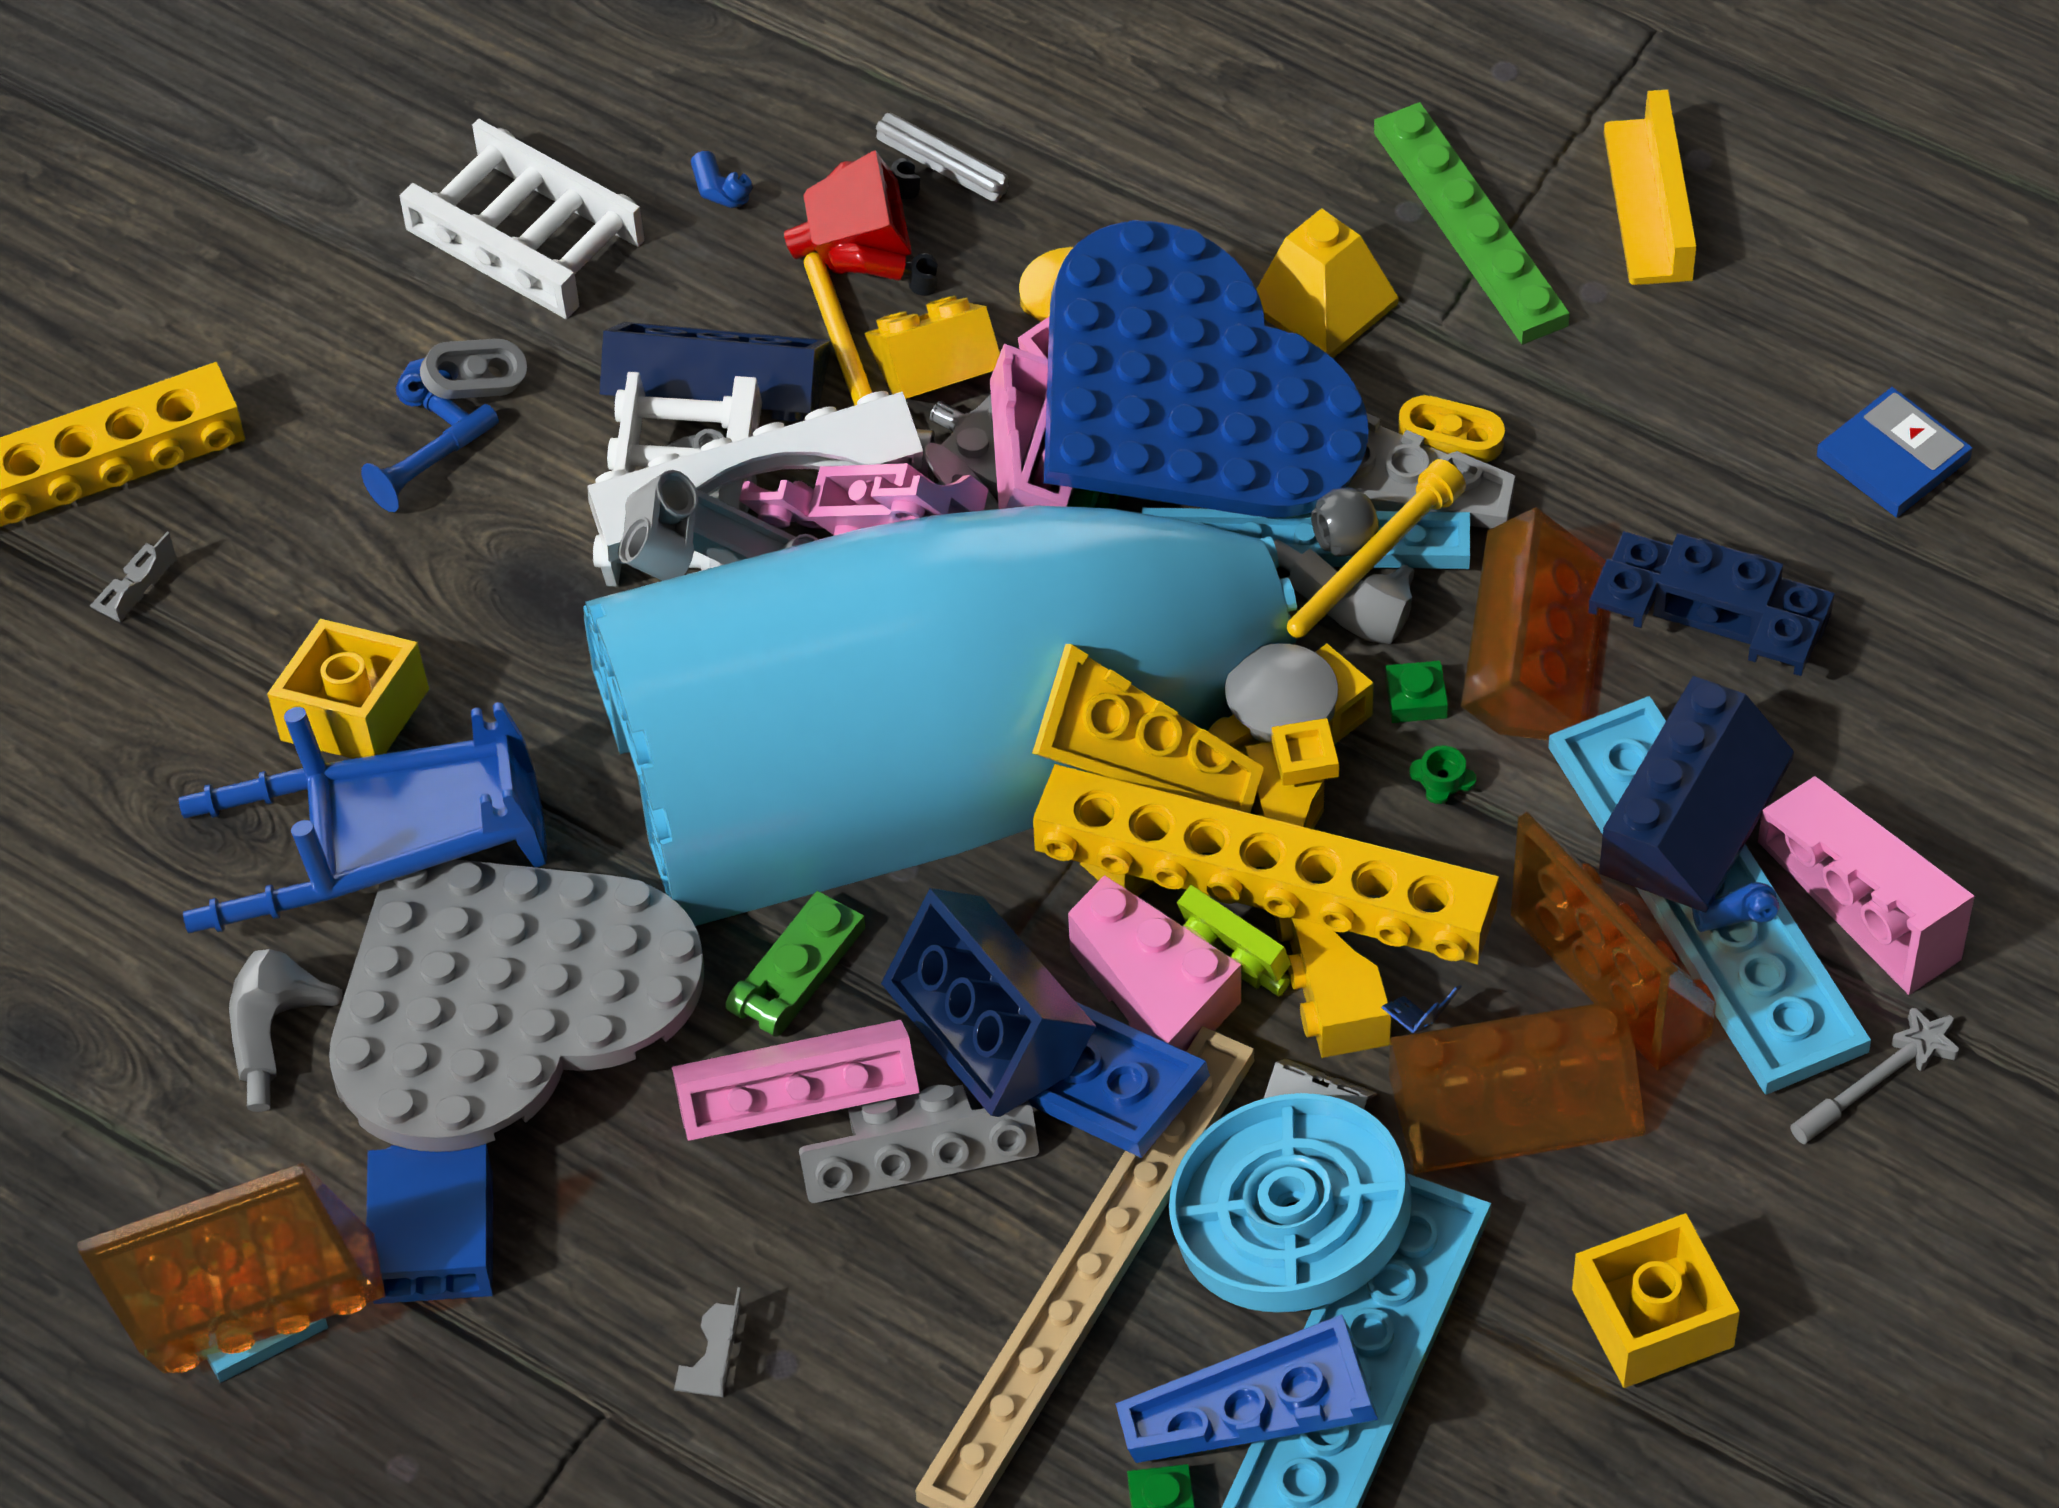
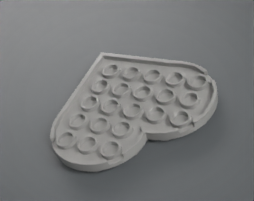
M455 859L380 883L331 1037L329 1052L330 1068L337 1095L340 1101L344 1102L347 1108L358 1118L359 1125L375 1137L399 1147L418 1151L445 1152L469 1149L494 1141L495 1132L511 1125L520 1118L526 1123L545 1105L557 1087L563 1070H596L621 1065L635 1060L636 1051L652 1044L661 1037L666 1042L678 1032L693 1013L699 1001L704 983V961L697 929L685 910L664 892L640 880L613 875Z

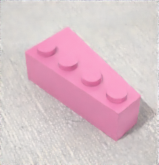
M1814 776L1762 810L1758 843L1908 995L1962 960L1975 896L1842 797L1838 792Z

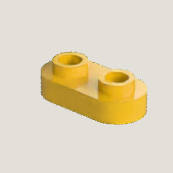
M1428 395L1411 398L1400 409L1399 434L1403 435L1408 430L1423 436L1425 445L1444 453L1450 454L1458 451L1487 463L1497 458L1503 450L1504 423L1498 415L1489 410Z

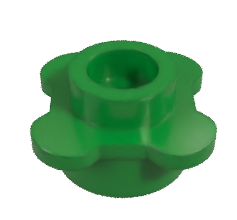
M1440 745L1430 748L1424 753L1422 759H1417L1410 765V777L1415 781H1420L1426 789L1427 800L1434 804H1443L1454 793L1460 790L1470 791L1476 785L1475 772L1466 769L1465 757L1459 750L1451 746ZM1446 774L1448 776L1446 778H1441L1438 775Z

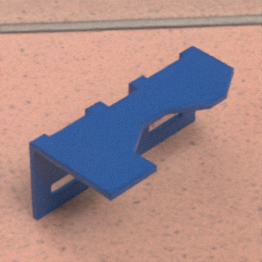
M1456 986L1440 1005L1436 1002L1426 1013L1405 996L1396 999L1394 1002L1391 1001L1381 1008L1414 1034L1417 1030H1422L1423 1027L1426 1028L1429 1024H1433L1462 986Z

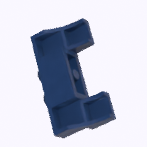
M1623 531L1613 557L1606 560L1590 597L1588 613L1596 615L1599 608L1634 618L1633 626L1642 628L1654 602L1653 616L1750 644L1749 661L1756 662L1758 656L1766 657L1795 666L1794 674L1802 676L1809 657L1817 642L1822 638L1832 614L1835 593L1782 578L1783 564L1771 561L1762 555L1744 553L1717 545L1707 539H1696L1677 533L1673 545H1669Z

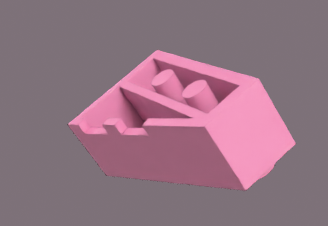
M1007 344L1003 345L990 378L999 509L1034 505L1066 507L1072 487L1044 483L1048 359Z
M1104 875L1068 913L1070 952L1109 1002L1114 1001L1129 1021L1130 1027L1186 1052L1202 1026L1215 1031L1241 1003L1240 963Z

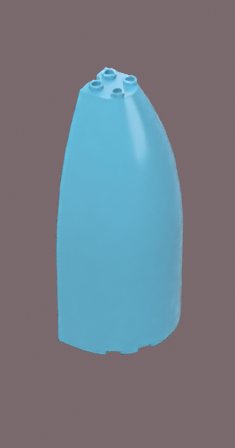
M1034 505L932 515L861 528L585 601L586 605L583 606L592 670L619 753L630 752L639 780L648 842L665 894L671 897L672 900H675L685 910L694 925L697 926L814 894L816 891L829 890L953 856L1032 828L1034 814L1054 764L1081 770L1032 754L1065 644L1076 646L1087 653L1091 659L1107 669L1115 671L1132 682L1131 684L1156 700L1162 701L1179 712V715L1191 723L1208 731L1220 718H1229L1233 715L1225 696V683L1228 674L1261 646L1296 643V638L1292 637L1287 631V623L1291 619L1289 612L1297 609V602L1289 578L1279 579L1276 570L1279 567L1278 554L1270 536L1258 539L1190 521L1110 508Z

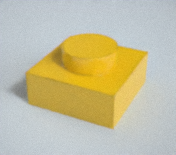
M1327 718L1271 727V741L1283 786L1339 777V762Z

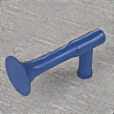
M429 391L423 400L424 408L428 411H433L449 423L451 427L446 429L441 436L391 467L380 469L370 463L364 464L361 475L367 491L383 509L388 512H396L399 509L398 495L402 488L414 477L453 451L460 450L499 423V419L495 410L490 405L484 404L469 414L450 399L437 397Z

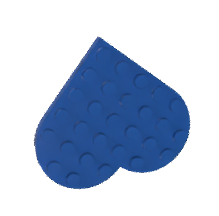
M1139 220L1121 222L1101 228L1086 236L1071 249L1059 269L1050 299L1044 483L1269 518H1285L1310 513L1316 508L1319 498L1333 489L1347 488L1361 465L1368 444V418L1360 393L1343 368L1319 347L1297 333H1289L1265 326L1263 308L1256 288L1244 269L1225 250L1193 229H1185L1163 222Z

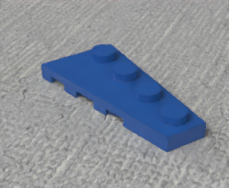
M1342 1314L1115 1403L1127 1448L1135 1463L1378 1420L1350 1329Z

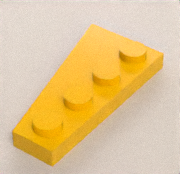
M1065 644L1032 754L1097 775L1251 813L1264 770L1262 765L1207 730L1191 723L1179 715V712L1132 685V682L1115 671L1109 670L1091 659L1087 653L1076 646Z

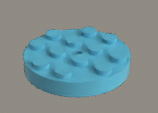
M1296 1093L1268 1097L1249 1103L1225 1115L1205 1130L1188 1149L1176 1170L1170 1190L1169 1213L1172 1229L1185 1263L1197 1280L1209 1291L1223 1300L1251 1310L1262 1312H1296L1335 1303L1359 1289L1382 1270L1397 1251L1404 1238L1411 1214L1412 1195L1401 1152L1388 1129L1377 1118L1359 1106L1343 1099L1320 1094ZM1297 1202V1203L1294 1204V1205L1285 1207V1206H1286L1287 1204H1289V1203Z

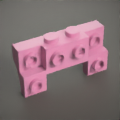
M908 463L820 466L814 489L802 481L791 483L788 480H780L778 490L772 491L761 488L751 481H744L739 501L758 513V519L775 527H788L790 522H797L802 526L812 529L824 528L835 536L861 528L926 516L982 511L985 508L989 488L971 475H964L957 481L947 485H937Z

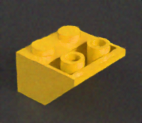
M949 296L927 303L928 313L919 316L918 314L907 315V311L877 319L878 329L865 332L864 334L891 393L895 394L903 391L905 399L994 371L1000 352L986 306L969 303L968 298L957 299L956 296Z

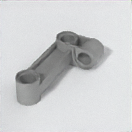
M668 470L633 492L627 498L624 532L619 547V558L621 562L664 581L683 576L691 564L694 551L725 565L818 539L808 534L795 537L696 489L692 481L682 472Z

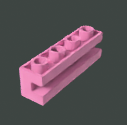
M901 1020L672 1067L682 1122L688 1141L920 1093L909 1035Z

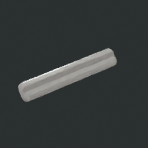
M886 113L876 125V137L879 141L988 200L997 202L1003 194H1006L1009 188V178L1005 173L893 113Z

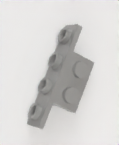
M934 1085L925 1088L920 1094L849 1108L848 1113L853 1136L806 1145L799 1149L806 1193L811 1203L1034 1157L1039 1153L1033 1109L1029 1100L1001 1117L990 1116L985 1108L971 1109L963 1085L953 1087Z

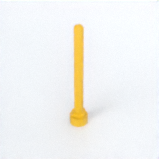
M809 253L804 259V267L855 406L860 398L872 393L827 266L818 253Z
M1434 460L1418 476L1416 494L1288 621V633L1294 638L1304 637L1431 509L1437 510L1441 507L1451 506L1466 490V482L1462 473L1446 460Z

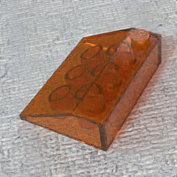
M1528 812L1518 817L1511 916L1657 1071L1710 1037L1713 1031L1716 1003L1713 994L1706 984L1699 979L1693 980L1679 966L1671 948L1662 940L1655 941L1640 925L1639 918L1631 906L1624 901L1618 902L1606 890L1599 874L1591 865L1587 863L1581 864L1560 841Z
M304 1163L77 1242L79 1254L137 1350L164 1374L169 1372L182 1373L192 1370L200 1361L208 1359V1354L244 1352L260 1340L278 1334L301 1332L308 1328L312 1322L335 1314L347 1315L358 1312L365 1307L366 1303L385 1297L374 1233Z

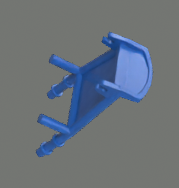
M497 702L493 705L496 721L492 723L484 721L480 708H473L471 710L473 740L329 763L324 761L305 709L302 707L289 709L284 714V720L303 768L268 776L266 771L259 772V778L215 789L212 784L204 786L203 792L179 797V806L184 819L210 813L212 818L219 817L220 810L265 800V803L269 805L274 803V797L308 790L310 821H298L292 826L291 833L310 881L279 889H274V886L271 884L265 886V892L219 903L217 898L210 899L208 906L183 911L187 932L194 933L210 928H215L217 932H223L227 924L271 914L273 919L280 918V912L328 901L513 840L517 841V844L535 868L545 865L547 861L546 830L535 768L524 736L504 704Z

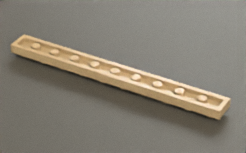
M1204 1026L1201 1027L1186 1052L1207 1062L1209 1078L1142 1158L1127 1151L1123 1153L915 1490L917 1502L929 1508H982L1168 1204L1172 1181L1184 1155L1197 1138L1219 1120L1254 1063V1048Z

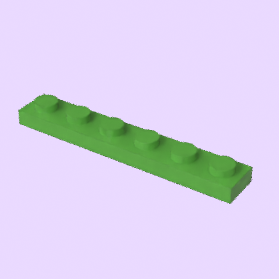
M1419 102L1374 119L1375 136L1519 342L1523 345L1568 327L1569 311L1423 105Z

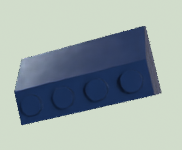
M622 322L603 331L599 395L616 397L617 390H625L628 372H639L645 397L723 401L724 396H732L735 376L756 377L762 400L761 409L772 410V419L803 421L804 413H811L819 408L831 352V340Z
M1692 676L1603 827L1599 874L1705 913L1708 911L1760 819L1762 810L1769 803L1794 756L1793 749L1746 694Z
M930 888L881 982L882 986L990 1116H1003L1071 1075L1096 1028L1092 1020L983 896Z

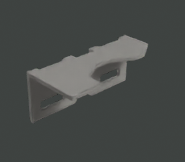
M167 531L155 546L146 543L123 568L124 573L127 574L122 581L118 579L112 580L90 607L121 623L129 610L144 597L143 593L151 584L155 585L163 572L177 560L170 533ZM147 553L151 554L141 567L136 566ZM112 591L117 592L106 606L102 604Z
M1283 1059L1275 1062L1263 1099L1284 1094H1320L1343 1099L1364 1109L1367 1099L1376 1096L1377 1092L1339 1078L1329 1077L1321 1071L1289 1059ZM1313 1079L1324 1080V1082L1329 1083V1086L1326 1087L1315 1083Z
M741 1287L737 1288L734 1305L715 1303L702 1316L701 1328L708 1341L706 1354L693 1367L679 1365L674 1391L724 1398L732 1346L734 1345L735 1331L741 1310Z

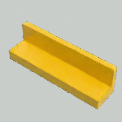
M1668 90L1647 91L1645 119L1609 121L1604 124V137L1628 278L1632 285L1693 281L1696 242Z

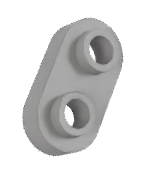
M504 339L442 342L432 347L422 361L420 377L424 386L432 394L443 399L503 396L513 392L523 380L527 371V362L523 352L515 344ZM488 367L497 368L501 372L502 377L493 375ZM439 370L447 371L451 375L452 380L444 378L439 373Z

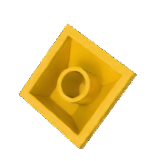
M1322 208L1284 239L1256 289L1262 304L1265 320L1280 330L1301 335L1332 358L1398 305L1396 292L1361 235Z

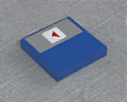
M1893 387L1819 443L1817 449V457L1896 518L1971 459L1972 453L1970 445Z

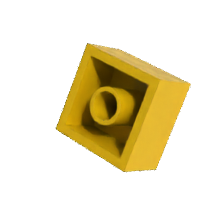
M320 619L267 695L281 741L294 744L284 720V714L291 708L302 707L307 713L320 750L354 759L386 754L428 692L429 686L418 642Z
M1686 1213L1576 1253L1572 1291L1623 1388L1734 1347L1740 1311Z

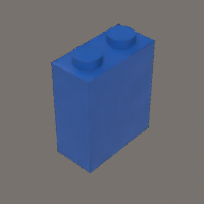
M487 1144L469 1149L445 1152L418 1151L396 1145L382 1150H368L366 1278L373 1304L493 1296V1170Z

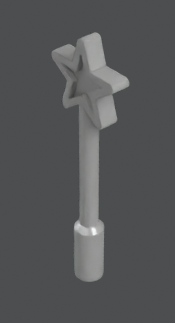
M1911 1008L1908 1015L1910 1029L1895 1033L1892 1039V1046L1901 1049L1833 1100L1825 1099L1791 1124L1790 1129L1794 1137L1800 1143L1806 1144L1840 1119L1841 1111L1914 1057L1919 1071L1925 1069L1933 1056L1950 1060L1957 1059L1959 1048L1946 1037L1952 1028L1954 1018L1948 1015L1930 1022L1917 1008Z

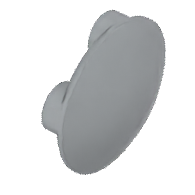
M1269 644L1261 646L1252 652L1228 674L1225 683V696L1231 712L1242 724L1250 728V734L1253 738L1260 742L1269 743L1272 742L1271 727L1327 718L1328 722H1330L1335 713L1338 683L1331 666L1312 650L1293 644Z

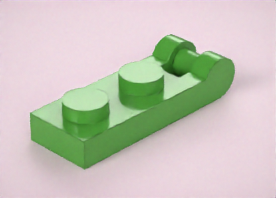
M816 891L745 981L741 980L733 987L726 1001V1010L742 1019L747 1016L759 1021L760 1029L774 1037L781 1035L865 929L864 915ZM768 992L778 997V999L774 998L769 1001L763 997Z

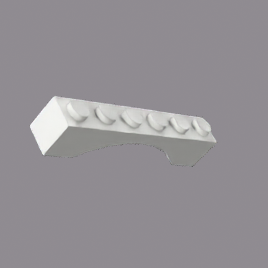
M878 391L860 398L857 401V405L837 411L835 407L817 409L809 413L805 417V421L788 426H784L782 422L770 423L756 429L753 432V436L732 442L731 438L716 439L703 445L700 449L701 452L681 458L676 453L657 457L648 463V468L627 473L625 469L606 472L596 478V483L587 485L588 500L607 560L611 562L620 559L619 547L624 532L627 498L665 471L676 470L682 472L692 481L696 489L712 495L723 486L742 478L781 469L819 470L820 466L908 463L917 470L922 466L923 448L903 391L889 395L887 391Z

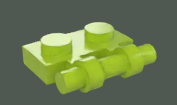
M1190 885L1177 902L1186 921L1183 927L1240 963L1241 972H1243L1242 979L1256 989L1262 985L1278 997L1281 996L1290 984V977L1285 972L1291 963L1284 946L1193 885Z

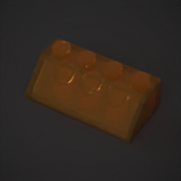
M1537 507L1487 532L1461 707L1500 735L1549 740L1550 734L1589 720L1604 609L1599 608L1596 615L1588 613L1589 600L1606 560Z
M1621 1000L1390 1037L1389 1078L1413 1174L1645 1135L1635 1046Z

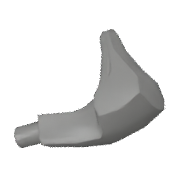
M1278 539L1274 541L1279 566L1290 572L1289 580L1293 589L1308 600L1337 573L1332 566L1312 549H1308L1301 554ZM1405 564L1390 574H1373L1364 581L1360 580L1327 615L1344 629L1368 642L1391 644L1399 636L1410 614L1412 602L1410 586L1414 578L1413 568Z
M271 949L254 951L249 956L235 979L229 1003L232 1042L239 1080L247 1081V1109L254 1112H263L270 1109L271 1081L276 1077V1065L270 1038V1028L274 1017L289 1009L314 1005L335 1006L343 1001L342 989L319 981L301 968L286 953Z

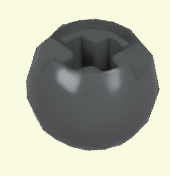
M1354 488L1331 490L1318 499L1316 508L1311 513L1312 527L1319 545L1323 550L1331 552L1337 557L1354 556L1379 529L1373 503L1366 494L1358 492Z

